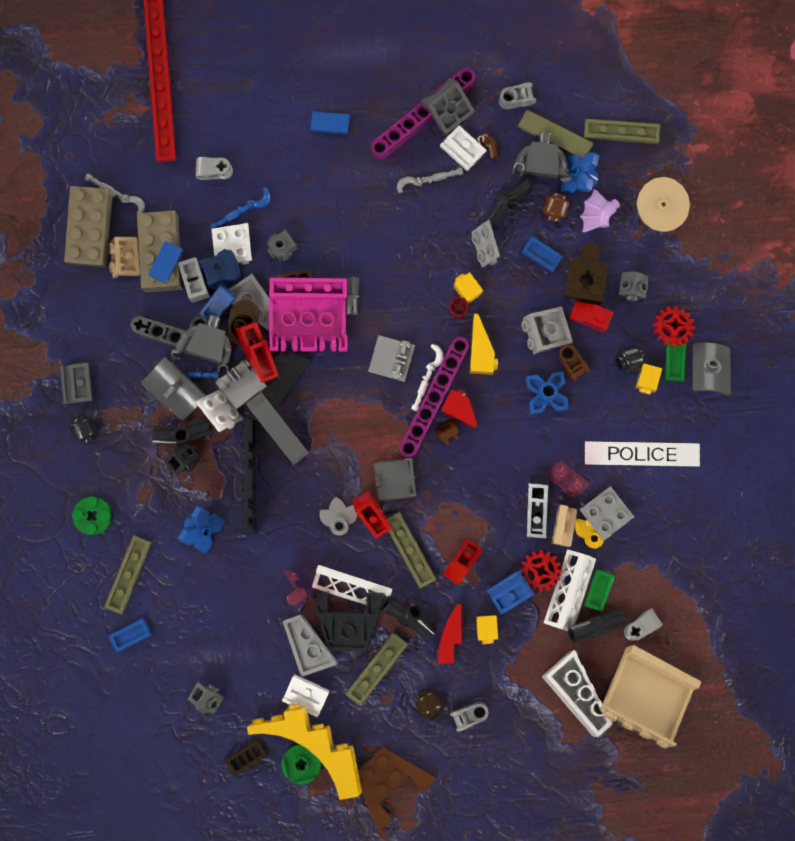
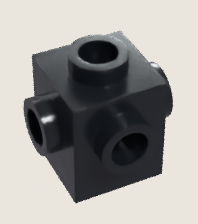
M187 442L182 446L180 444L176 445L164 462L177 476L185 470L187 472L191 471L196 466L195 462L200 456Z

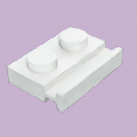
M459 125L440 144V147L467 172L486 153V149Z
M294 674L282 701L290 705L300 703V706H307V712L318 717L330 690Z

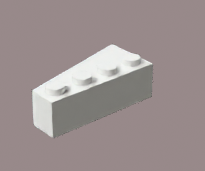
M569 651L542 678L593 737H599L612 725V722L605 717V713L600 711L602 702L599 700L583 665H581L576 651Z

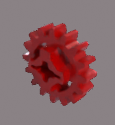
M677 306L673 310L670 307H667L665 312L661 310L659 312L660 316L656 315L654 319L656 322L652 325L653 328H657L653 332L654 335H659L657 341L663 340V346L670 343V348H673L675 344L679 348L682 342L687 344L688 338L691 339L693 336L691 332L695 330V327L691 326L694 319L689 320L690 313L685 315L684 308L678 311ZM670 316L669 320L663 321L664 318ZM685 333L682 337L677 338L678 334Z
M542 550L539 551L538 555L535 551H532V557L526 555L525 557L528 561L521 562L525 567L520 569V571L524 573L523 578L527 580V583L532 585L531 589L533 591L536 587H538L539 592H542L543 587L549 591V585L556 587L557 585L554 581L561 579L557 576V573H562V570L557 569L561 563H555L557 557H549V551L545 555H543ZM536 558H542L538 564L531 563ZM549 561L553 566L554 573L548 568ZM544 566L543 570L549 573V575L541 574L539 577L538 572L532 567L540 568ZM528 569L533 572V581L528 575ZM546 577L551 579L545 584H539L541 579Z

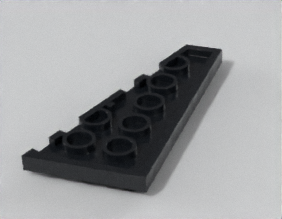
M245 419V424H242V435H245V443H242V453L245 454L243 462L244 480H241V491L244 492V499L241 501L242 511H244L242 531L246 535H257L254 419Z

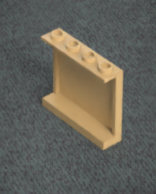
M632 645L626 647L600 711L605 713L606 718L612 721H620L626 729H634L640 732L639 735L641 737L651 738L657 741L656 744L667 749L668 747L676 746L677 743L673 742L693 690L699 689L701 681Z

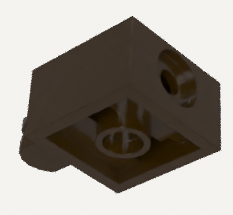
M590 243L585 245L581 251L580 259H570L563 294L564 300L599 306L602 304L609 264L599 263L600 248L596 244Z

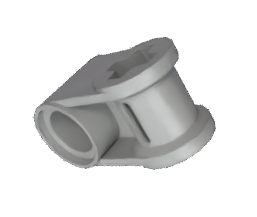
M528 82L504 88L499 97V105L503 109L533 105L536 103V98H533L532 83ZM504 96H510L512 101H506Z
M196 158L197 179H228L233 173L229 161L225 158Z
M651 608L629 623L624 629V635L631 641L640 640L660 628L663 624ZM632 628L638 629L636 635H631Z
M476 702L450 712V716H453L457 725V732L486 720L488 717V707L486 704ZM475 708H484L485 714L481 717L474 714Z

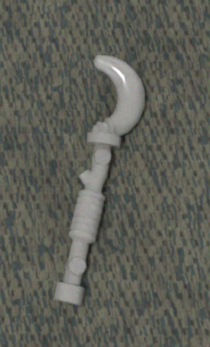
M461 167L457 168V170L444 171L429 177H422L421 179L420 177H403L397 183V190L399 193H402L404 185L409 183L420 187L422 183L427 181L431 183L432 181L446 179L449 176L463 175V170Z
M86 175L85 180L87 182H92L102 189H109L113 192V197L117 196L122 203H135L138 206L137 213H143L145 203L141 198L128 196L127 194L122 195L108 184L101 183L96 178H93L92 175Z

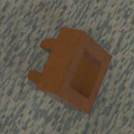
M452 420L435 428L437 435L446 445H450L448 439L452 436L456 441L459 440L457 435L459 431Z

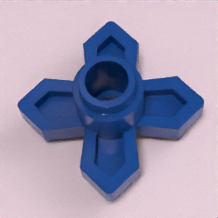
M594 152L586 153L583 159L578 155H570L567 162L571 172V180L562 183L561 191L566 194L574 193L577 188L583 192L591 191L599 179V175L594 169L598 165L599 155Z
M564 372L552 373L547 382H544L538 375H531L525 378L527 389L537 394L529 402L531 415L541 414L547 404L556 411L568 410L567 397L558 393V390L565 384ZM543 391H549L550 396H545Z
M197 505L192 515L185 519V528L180 533L178 540L189 546L194 543L196 549L207 553L212 545L210 534L220 531L225 520L215 514L209 517V511Z

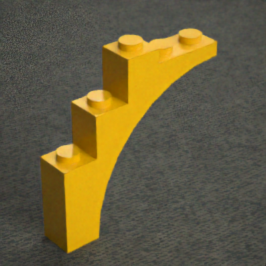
M300 703L292 704L284 711V717L282 714L271 717V720L265 721L264 718H257L252 720V723L247 726L248 734L264 733L279 735L294 740L306 747L319 758L329 771L336 785L340 800L359 797L362 793L353 745L347 746L345 743L336 745V748H334L330 725L324 726L321 723L313 725L311 728L307 706H300Z

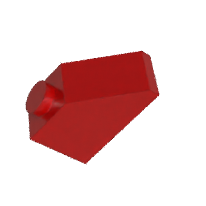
M576 301L569 320L604 333L614 312L594 304Z
M456 389V391L451 390L441 412L475 429L477 421L470 400L466 397L467 394L459 389Z
M369 491L353 500L355 512L375 539L392 529L379 504Z
M466 539L443 575L459 585L483 549L469 539Z

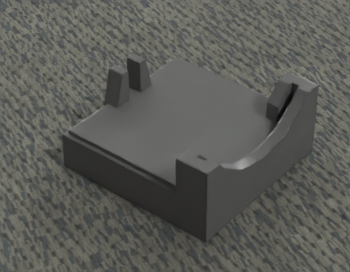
M451 78L447 80L444 87L437 93L421 101L444 134L450 132L475 112L458 82Z
M412 458L374 463L378 501L416 497Z

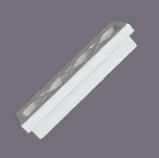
M567 549L561 568L562 573L559 574L561 579L557 580V586L555 587L545 617V624L568 631V627L576 624L594 568L595 558ZM572 555L578 557L577 563L573 567L570 564ZM570 574L571 582L565 585V577ZM564 593L565 600L560 604L558 601L559 595ZM558 611L560 615L558 622H551L553 614Z
M320 565L317 567L312 588L329 591L331 594L367 605V601H365L367 597L359 599L353 590L362 587L365 588L367 593L369 592L368 590L386 592V597L390 596L392 592L391 588ZM320 574L328 576L332 584L326 587L317 585ZM341 581L347 582L350 590L344 593L338 592L335 584ZM352 592L353 596L347 595V593Z

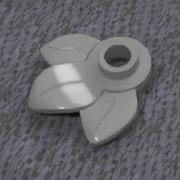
M338 497L332 500L329 510H320L319 513L321 522L329 526L331 532L338 536L344 535L348 531L349 525L355 522L357 518L354 506L351 505L346 508ZM336 523H342L343 528L341 530H338L336 528Z

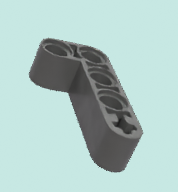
M141 316L132 319L130 325L137 335L175 348L178 342H173L172 337L175 334L182 335L185 330ZM197 316L193 318L190 327L196 326L199 322H205L207 325L208 321L203 316ZM143 324L145 327L149 328V331L144 328L138 329L137 325ZM157 328H163L161 336L157 337L154 335Z
M261 392L246 403L293 465L309 454Z

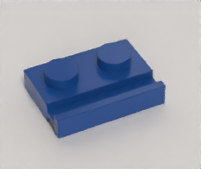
M520 570L487 590L501 615L535 595L526 579L521 575Z

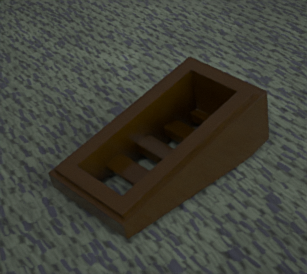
M257 739L223 762L234 778L268 755ZM255 746L256 750L260 755L258 758L254 754L251 747ZM245 751L249 752L253 761H249L248 757L245 754ZM237 756H242L246 763L244 767ZM233 759L239 767V770L237 771L231 763V760Z

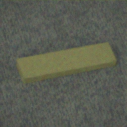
M526 110L518 125V128L537 138L540 137L541 132L551 133L550 144H557L559 149L571 155H578L582 159L593 146L592 142L529 110Z
M585 119L584 139L659 144L660 124Z
M398 512L387 518L392 527L388 532L419 588L421 589L437 580L401 513Z
M133 535L104 608L123 615L152 542Z
M393 632L346 692V695L361 706L408 646V643Z

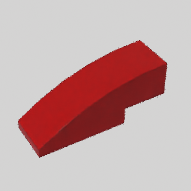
M250 322L235 328L243 350L260 383L278 377L279 375L267 341L263 340L258 323Z
M456 604L444 626L438 649V664H454V644H462L461 604Z

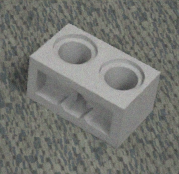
M195 257L179 262L178 265L190 301L194 303L210 298L198 259Z

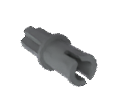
M348 277L346 315H358L357 307L360 296L358 295L359 278Z

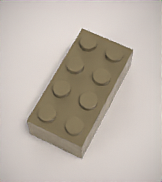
M70 186L65 263L69 265L107 268L113 192L109 189Z
M175 211L137 213L141 289L145 293L183 290L182 275L178 265L181 262V256L167 284L148 275L165 241L180 247L177 213Z

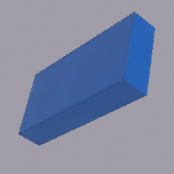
M312 111L311 131L348 135L350 115Z
M533 236L521 252L552 273L564 257Z
M165 241L148 275L167 284L183 249Z
M220 285L199 314L205 317L207 321L210 315L221 318L237 296L225 285Z
M142 618L108 635L116 653L152 636V633L145 619Z

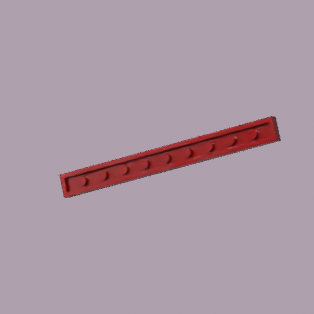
M144 0L157 162L176 161L163 0Z

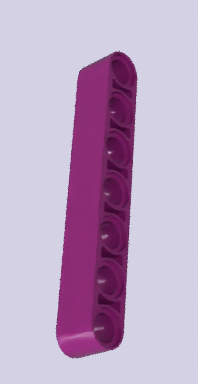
M464 68L451 79L458 82L465 94L474 86L475 73L470 68ZM468 76L471 78V81L465 82L462 80V77ZM444 83L441 87L434 91L430 96L437 93L442 87H444L446 83ZM422 102L373 141L372 155L378 160L385 159L434 119ZM426 111L428 115L421 117L419 112ZM406 123H412L414 127L411 129H407L404 127V125ZM396 134L400 138L393 141L390 139V136ZM383 146L385 150L379 153L375 148Z
M457 337L453 340L401 443L400 452L405 458H412L416 455L468 351L469 343L463 337ZM463 343L465 345V349L463 351H457L455 349V344ZM450 359L455 360L457 366L449 368L446 362ZM445 376L448 379V383L440 385L438 378ZM437 393L440 400L435 403L431 402L429 399L430 394ZM423 410L430 411L431 417L425 420L420 416ZM420 427L423 430V434L419 437L412 434L413 428ZM406 444H411L414 447V451L411 454H406L403 447Z

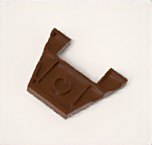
M382 747L358 769L362 794L379 832L393 820L380 802L406 778L410 776L423 791L436 780L434 775L429 774L385 747Z

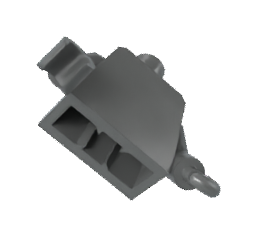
M546 132L540 133L539 142H531V145L523 148L517 156L512 169V174L517 170L520 171V176L526 174L558 178L560 172V175L565 177L561 178V181L568 182L571 180L568 162L563 151L558 149L557 144H550L551 133Z
M210 315L207 325L199 323L198 326H191L181 335L176 349L172 350V358L179 360L180 357L175 356L174 353L180 354L184 352L217 363L218 372L220 367L225 366L227 373L229 371L228 363L232 349L229 338L225 336V331L218 329L220 318Z

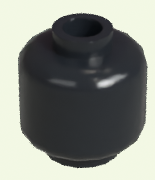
M635 346L621 349L615 357L616 367L625 373L638 370L643 365L644 353Z
M83 414L71 420L72 423L69 425V429L75 441H83V444L94 440L93 436L97 434L98 430L92 417Z

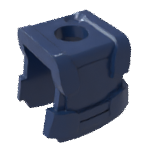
M223 249L218 252V255L199 261L206 275L210 290H215L220 285L229 284V286L236 285L241 280L238 261L232 250Z

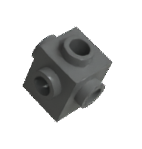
M286 230L280 234H273L267 242L269 247L267 252L272 259L277 258L279 262L281 260H288L292 257L293 252L298 249Z
M622 272L619 295L626 297V300L631 302H637L638 299H646L648 276L639 272Z
M197 682L188 700L196 706L195 709L204 714L206 712L215 714L224 697L218 693L219 689L214 685L209 684L206 686Z

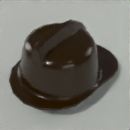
M240 300L233 305L227 324L228 336L232 342L240 346L242 345L235 328L250 322L258 323L259 311L252 301Z

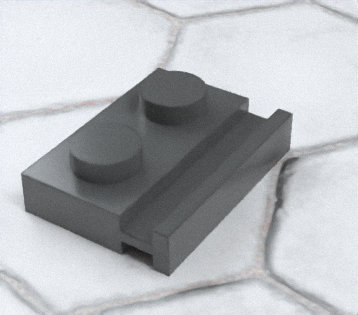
M89 363L60 366L64 404L93 401Z

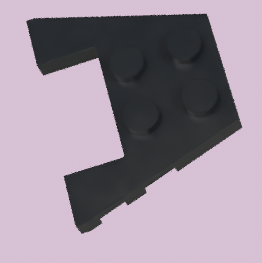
M329 591L310 592L316 606V613L322 625L321 629L328 650L367 652L386 592L366 593L367 613L330 612Z

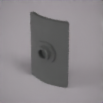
M716 343L693 344V391L731 394L729 347Z
M166 357L141 382L151 394L181 421H184L198 406L196 401L206 396L199 387Z

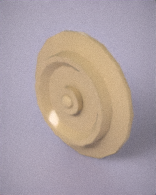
M667 177L654 178L646 183L639 192L637 199L638 214L644 224L652 230L661 232L672 231L683 224L689 213V196L684 187L674 179Z

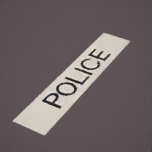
M585 442V464L700 466V444Z

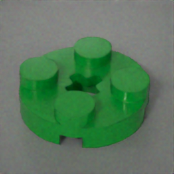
M93 496L84 498L77 503L72 512L74 525L84 534H101L111 524L112 510L109 504L101 498ZM96 511L95 517L97 519L95 521L93 519L89 520L88 513Z
M300 744L292 746L285 753L282 760V771L285 777L298 785L312 782L319 774L321 768L319 758ZM299 759L307 762L303 770L296 766Z

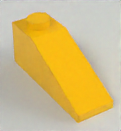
M474 314L470 373L493 375L494 370H497L498 359L495 358L494 350L479 315Z

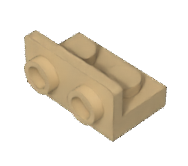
M114 237L108 244V253L111 254L109 269L113 278L140 275L137 237Z
M565 505L558 506L551 544L571 546L577 509L569 508Z

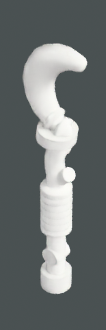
M434 344L431 345V348L436 352V359L426 366V369H428L427 374L423 376L424 381L421 382L417 392V399L411 408L414 411L419 409L422 396L425 395L429 385L428 381L432 371H435V368L441 365L444 360L443 350Z

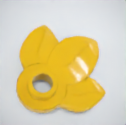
M575 520L577 535L584 538L585 544L589 548H599L604 541L589 521ZM591 536H597L598 541L592 542Z

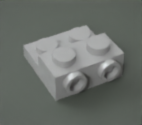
M562 307L531 313L523 317L522 328L528 333L529 337L527 345L530 350H533L534 354L573 343Z

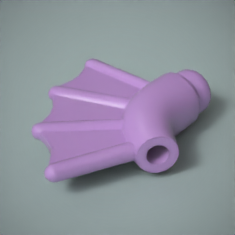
M594 189L591 197L584 201L585 210L580 215L584 223L582 232L598 227H609V219L617 211L616 209L620 207V203L616 199L608 202Z

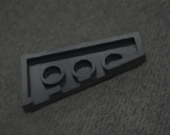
M280 348L272 354L279 376L264 382L267 387L260 391L275 410L290 392L295 382L298 381L306 367L311 363V360L288 351H281ZM250 410L247 418L259 422Z

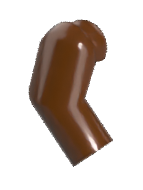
M486 134L479 135L477 142L489 150L490 159L499 158L496 140Z

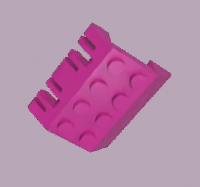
M270 278V351H278V344L281 346V351H285L286 342H292L293 351H297L298 345H300V351H317V345H319V351H324V342H330L332 352H336V345H338L339 352H347V279Z

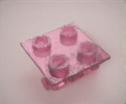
M561 459L546 474L551 476L553 483L558 484L565 490L567 495L574 499L590 486V483Z
M284 569V573L296 589L288 595L287 602L290 605H297L302 601L304 603L309 602L307 600V597H309L304 587L299 588L296 583L298 578L295 573Z

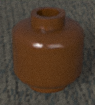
M552 193V195L546 197L543 213L548 215L547 219L558 222V219L566 218L570 202L566 200V196Z

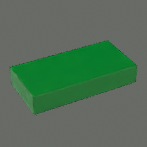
M670 343L666 344L664 381L684 382L686 344L682 343L679 348L676 344L673 348H670Z
M596 569L583 606L603 612L615 575Z

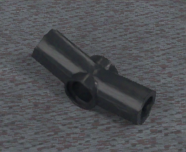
M523 177L507 191H498L494 198L495 205L484 221L490 220L491 226L498 229L509 212L515 211L519 206V201L533 190L532 184Z
M207 418L179 427L153 426L152 442L184 445L187 442L190 443L212 434V430ZM186 431L187 437L180 441L178 439L179 432Z
M391 596L385 598L381 608L384 613L397 618L401 625L405 627L410 626L425 641L435 634L436 627L423 616V611L418 604L411 603L408 605Z
M620 609L605 615H596L585 619L586 621L571 625L568 627L567 633L569 639L573 643H577L588 638L605 635L608 631L627 626V621L623 610Z

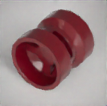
M462 297L454 298L449 307L450 315L456 319L464 318L467 315L469 304Z

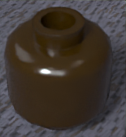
M426 689L417 695L418 699L415 701V706L422 718L433 720L443 713L444 704L436 691L429 692Z

